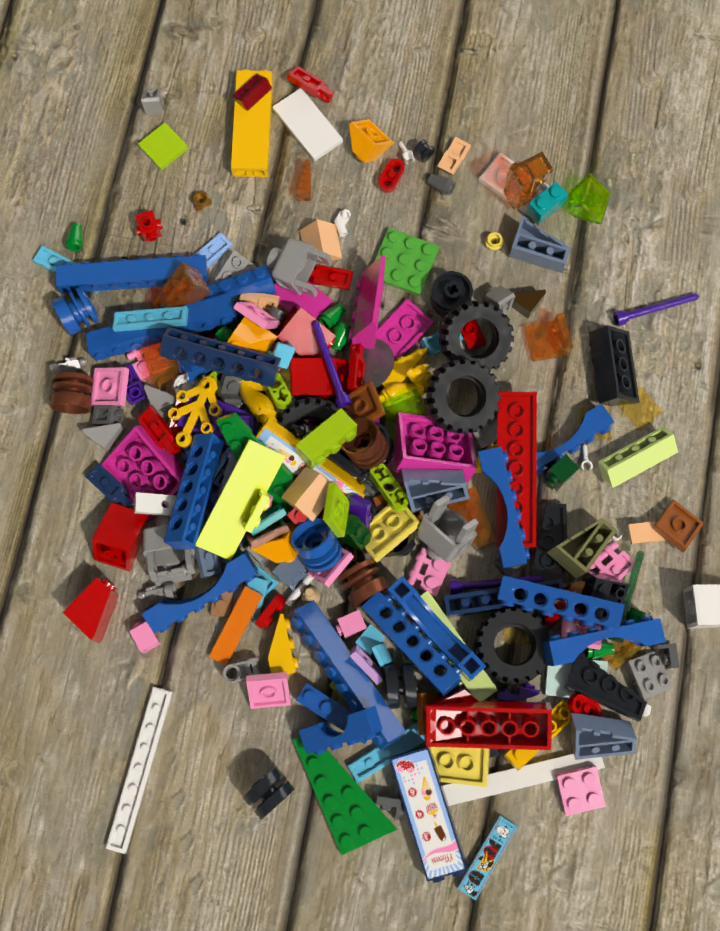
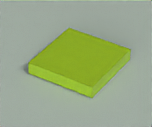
M165 122L138 143L139 148L161 171L189 149L188 145Z
M329 483L323 520L337 537H344L350 501L336 483Z

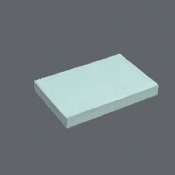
M591 660L600 665V668L607 673L608 661ZM573 662L546 667L544 695L569 698L570 695L575 693L564 688Z

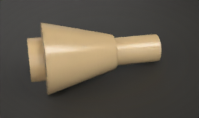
M306 587L301 594V600L304 604L313 600L317 604L320 600V592L315 587Z

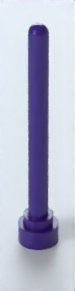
M693 293L630 312L620 310L613 313V319L616 326L619 327L629 322V319L695 301L699 298V295Z
M314 321L312 327L337 394L335 396L337 408L346 407L352 403L350 396L343 391L320 323Z
M542 575L516 577V579L533 583L545 581ZM450 579L451 595L459 594V592H463L462 590L501 587L502 579L471 582Z

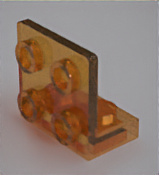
M564 313L557 314L554 321L525 327L533 362L570 355L573 345Z

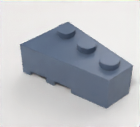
M522 216L509 257L562 273L571 248L553 235H548L541 230V227L535 226L525 216Z
M401 468L412 513L432 508L434 502L446 494L451 498L448 504L470 499L463 470Z
M297 555L294 561L290 563L281 562L272 572L282 584L293 592L309 570L304 566L299 555Z
M571 713L570 744L575 760L636 753L637 738L630 721Z

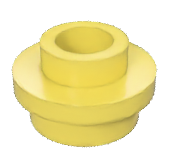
M497 232L488 234L485 239L486 247L494 251L499 250L503 245V237ZM495 240L497 244H492L491 241Z

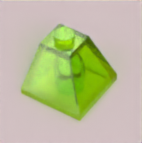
M590 173L569 191L564 209L575 218L595 224H602L611 192Z
M417 389L382 403L386 414L381 417L397 423L398 412L425 415Z

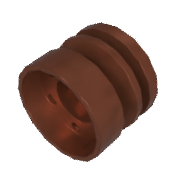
M59 372L54 374L53 382L55 383H53L52 389L57 392L51 395L50 408L66 414L90 413L92 398L88 395L93 392L94 379L88 375L76 372Z
M368 418L353 419L357 424V435L352 441H346L342 444L341 448L359 468H375L387 457L389 450L388 442L373 420Z
M373 558L352 565L337 578L339 584L348 581L342 587L344 591L353 588L354 591L349 594L348 599L354 609L364 605L376 593L381 592L383 594L389 588L383 576L373 578L379 571L378 567L369 569L375 564Z

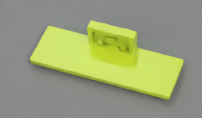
M248 440L197 538V547L228 560L232 559L246 531L252 533L253 529L258 527L263 510L266 511L270 504V497L267 491L285 458L283 454L255 441Z

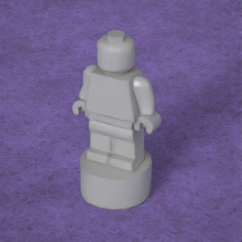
M76 357L65 358L66 362L53 363L49 366L54 377V374L59 372L77 373L80 371V366H85L87 361L84 358L78 361Z
M174 583L158 588L154 584L151 587L145 588V591L139 592L138 598L140 600L147 599L152 603L159 601V599H176L177 589Z

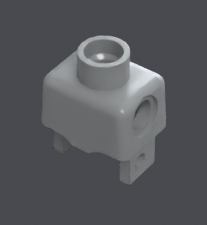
M290 238L286 241L283 250L274 247L270 251L267 258V267L272 269V276L280 287L297 295L305 293L316 298L318 292L313 285L307 283L317 262L331 266L333 261L328 253L316 250L313 244Z
M447 494L434 502L431 510L423 516L417 536L427 545L426 551L431 558L451 562L469 548L477 535L475 529L479 522L474 518L467 523L460 513L449 509L447 505L451 498Z
M163 515L156 519V527L146 528L143 531V554L148 563V573L152 581L158 580V566L172 568L186 562L189 574H195L194 560L197 559L195 549L176 550L164 543L171 516Z

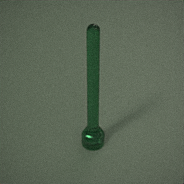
M638 551L635 556L628 581L630 586L624 601L625 606L620 625H623L622 621L626 620L644 558L643 551ZM608 638L611 641L618 642L621 644H623L624 639L621 638Z

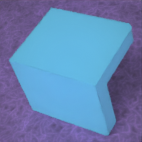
M288 341L286 344L277 342L274 351H267L266 354L281 358L280 367L287 369L296 348Z
M370 624L355 644H358L371 657L373 654L371 648L379 645L385 639V636Z

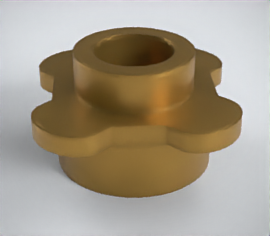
M199 191L190 199L195 204L197 211H202L204 207L211 206L212 200L208 198L206 191Z

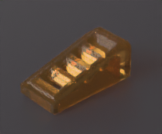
M309 159L305 160L296 189L297 201L311 200V164Z

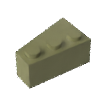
M601 518L554 547L547 554L575 578H578L588 572L617 530L604 518Z

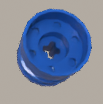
M80 287L76 288L79 295L77 298H75L72 291L69 292L70 302H67L63 296L51 301L70 336L82 331L79 323L81 321L88 327L91 326L87 319L90 316L94 323L99 322L93 303Z
M316 518L313 522L309 519L303 521L292 532V546L308 570L323 572L332 568L341 558V544L323 519Z

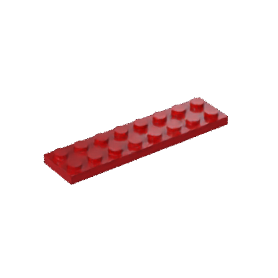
M498 392V395H501V401H498L500 408L497 419V447H502V451L507 452L509 462L505 463L507 470H511L513 479L509 483L511 490L515 489L517 501H514L515 509L519 508L521 520H518L519 528H524L526 537L525 540H522L524 548H536L537 392ZM497 488L496 547H500L507 530V511L503 497Z

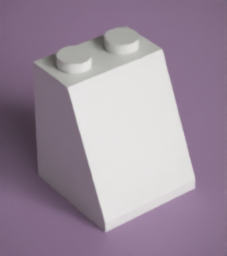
M691 585L683 589L687 629L720 627V585Z

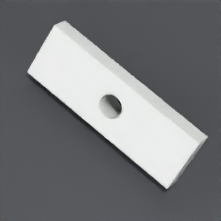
M136 492L134 496V513L171 516L177 496ZM161 503L165 504L166 508H163Z

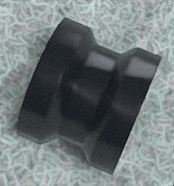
M424 139L413 150V154L419 156L424 163L435 152V148L429 146Z

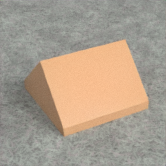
M315 220L300 230L303 242L311 243L316 250L328 253L332 261L342 259L335 224Z
M306 466L281 498L313 522L325 507L328 484L330 482L319 472Z

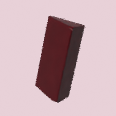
M255 74L231 97L248 111L272 89V86L266 77Z

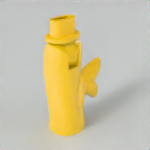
M421 364L407 370L406 374L413 383H395L383 389L379 394L383 407L393 405L402 400L425 395L426 393H423L424 387L428 386L427 380L429 376H432L431 372L426 371L429 365Z
M242 380L239 393L253 416L256 417V420L262 426L265 425L269 418L277 422L272 401L265 394L258 392L267 391L265 386L256 382ZM275 382L272 388L279 387L280 383Z

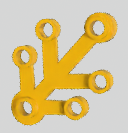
M204 377L200 380L197 387L188 391L180 390L176 394L177 400L182 403L187 402L191 397L199 395L197 401L179 409L171 408L168 411L169 418L173 420H178L181 416L191 412L183 431L179 432L176 436V443L183 448H188L192 445L193 437L191 432L199 416L202 422L201 431L205 434L213 433L214 426L210 423L204 405L207 398L211 405L209 413L214 417H219L222 414V408L218 405L215 396L218 385L212 377ZM209 383V388L205 389V385ZM185 393V398L181 399V395ZM214 408H218L217 413L214 414ZM177 411V415L173 417V412ZM209 425L210 429L205 431V427ZM185 436V440L181 442V437Z

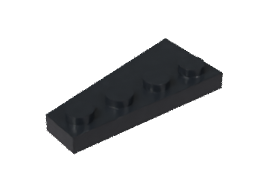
M546 504L530 576L542 575L545 581L562 579V582L569 581V572L547 554L548 551L568 539L566 504Z
M583 652L573 662L564 688L578 694H583L594 702L637 722L641 721L647 704L635 692L619 683L613 675L601 669L600 665L588 659Z

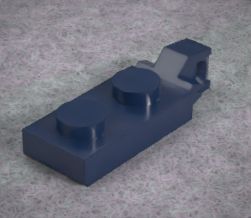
M99 463L85 476L111 502L115 504L121 502L127 508L132 506L133 502L126 497L129 493L126 488Z

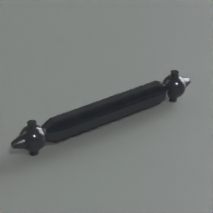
M292 425L296 438H304L311 432L306 431L305 425ZM339 452L331 453L327 457L352 477H357L360 485H371L373 483L370 480L368 471L361 472L358 466Z

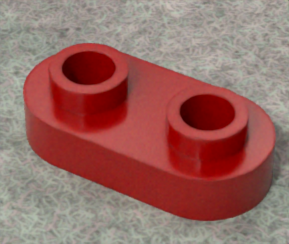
M394 158L387 163L378 180V186L382 192L390 193L395 190L405 172V164L402 160Z
M280 593L277 594L259 616L255 625L260 629L263 627L267 629L274 620L272 618L276 612L280 613L285 607L286 603L284 601L286 598Z
M559 600L554 606L558 610H563L566 607L565 600L563 602ZM555 613L553 617L543 615L541 617L544 620L542 623L549 628L562 615Z
M574 693L568 698L567 707L571 713L601 717L602 710L600 705L585 695Z

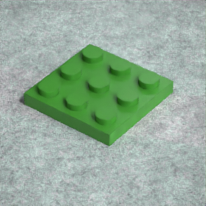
M388 228L375 259L376 261L381 255H386L384 284L420 297L440 246Z

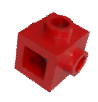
M153 210L135 215L138 223L135 229L138 237L142 236L144 242H153L162 237L160 230L163 227L160 219L155 218Z

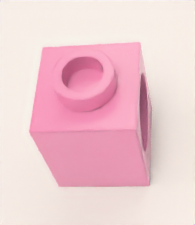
M359 610L337 619L338 624L335 625L339 636L344 635L345 639L367 629Z
M140 621L133 625L134 629L129 631L141 653H146L161 644L157 634L153 633L147 622Z

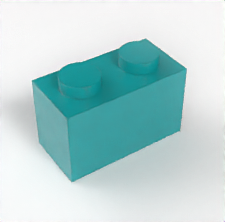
M556 181L528 204L526 214L539 225L565 204L569 194Z

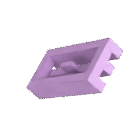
M358 644L351 649L350 657L378 685L384 678V672Z

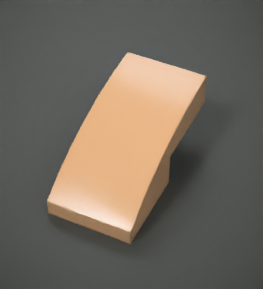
M455 137L437 167L454 175L469 152L471 144Z
M245 293L240 295L239 302H252L268 312L273 306L278 308L280 296L264 293Z
M655 522L627 525L631 545L667 540L652 529Z

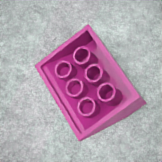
M381 255L362 272L361 279L357 280L356 290H359V296L355 295L354 306L357 307V310L352 313L351 323H354V328H350L349 339H352V345L361 343L366 349H374L384 286L386 255Z
M398 412L394 450L396 472L402 473L401 468L463 470L465 481L469 482L477 469L472 433H451L439 428L438 424H434L431 420L432 417Z
M142 425L135 426L101 464L103 468L129 492L127 497L133 504L136 492L177 496L185 469L173 454H169L167 450L157 447ZM161 503L162 507L166 508V505ZM148 514V522L157 515Z

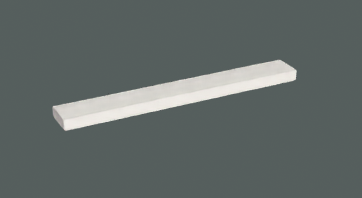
M156 687L152 688L105 849L123 854L127 853L173 694L171 691Z
M569 754L524 765L518 771L512 768L488 774L487 787L450 783L443 785L448 804L451 806L557 780L555 774L591 765H595L597 770L605 768L602 757L575 760L574 754Z

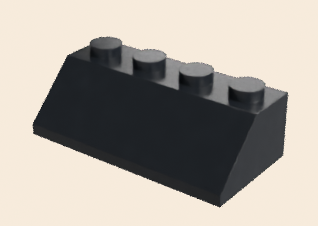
M608 325L590 331L589 344L592 351L594 379L597 386L599 404L618 406L640 403L629 331Z

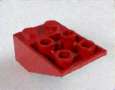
M291 358L289 363L291 396L302 398L311 396L312 398L321 397L326 401L335 402L337 394L324 358ZM332 358L343 391L348 395L350 390L347 388L346 380L349 374V361Z

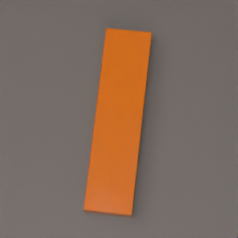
M248 586L244 587L209 655L210 658L225 666L228 665L263 594Z

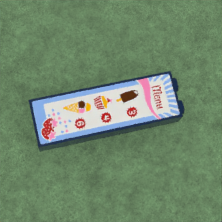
M423 746L391 756L390 763L427 882L432 880L433 883L443 881L444 877L448 875L453 877L463 875L468 865L431 747Z

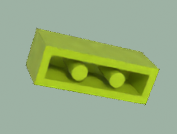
M341 408L295 445L296 453L311 469L316 465L319 467L331 453H337L341 449L342 444L346 441L350 442L357 435V424Z

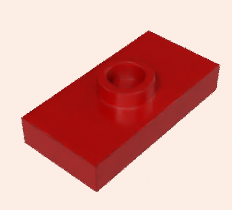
M476 319L466 323L461 330V335L464 338L468 352L485 346L486 341Z

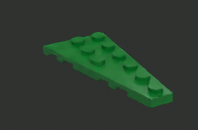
M236 412L217 419L216 423L237 461L248 440L255 441L266 447L262 440L259 441L252 434V429ZM283 462L267 493L273 496L270 509L281 504L285 512L288 513L293 507L281 497L295 481V475Z
M301 736L293 739L341 856L398 830L327 748V752L315 755L314 752L306 754Z

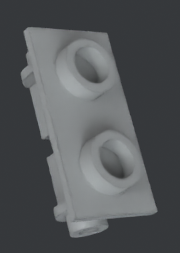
M186 562L172 568L160 566L157 567L158 580L152 582L153 585L156 584V587H160L166 584L192 580V575L188 572Z

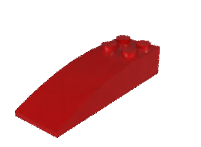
M463 702L426 705V747L552 750L551 703Z

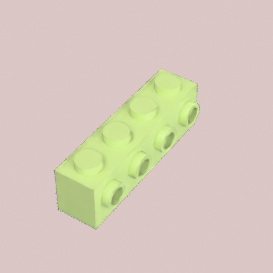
M661 427L598 461L602 479L614 488L678 453L674 434L665 427Z

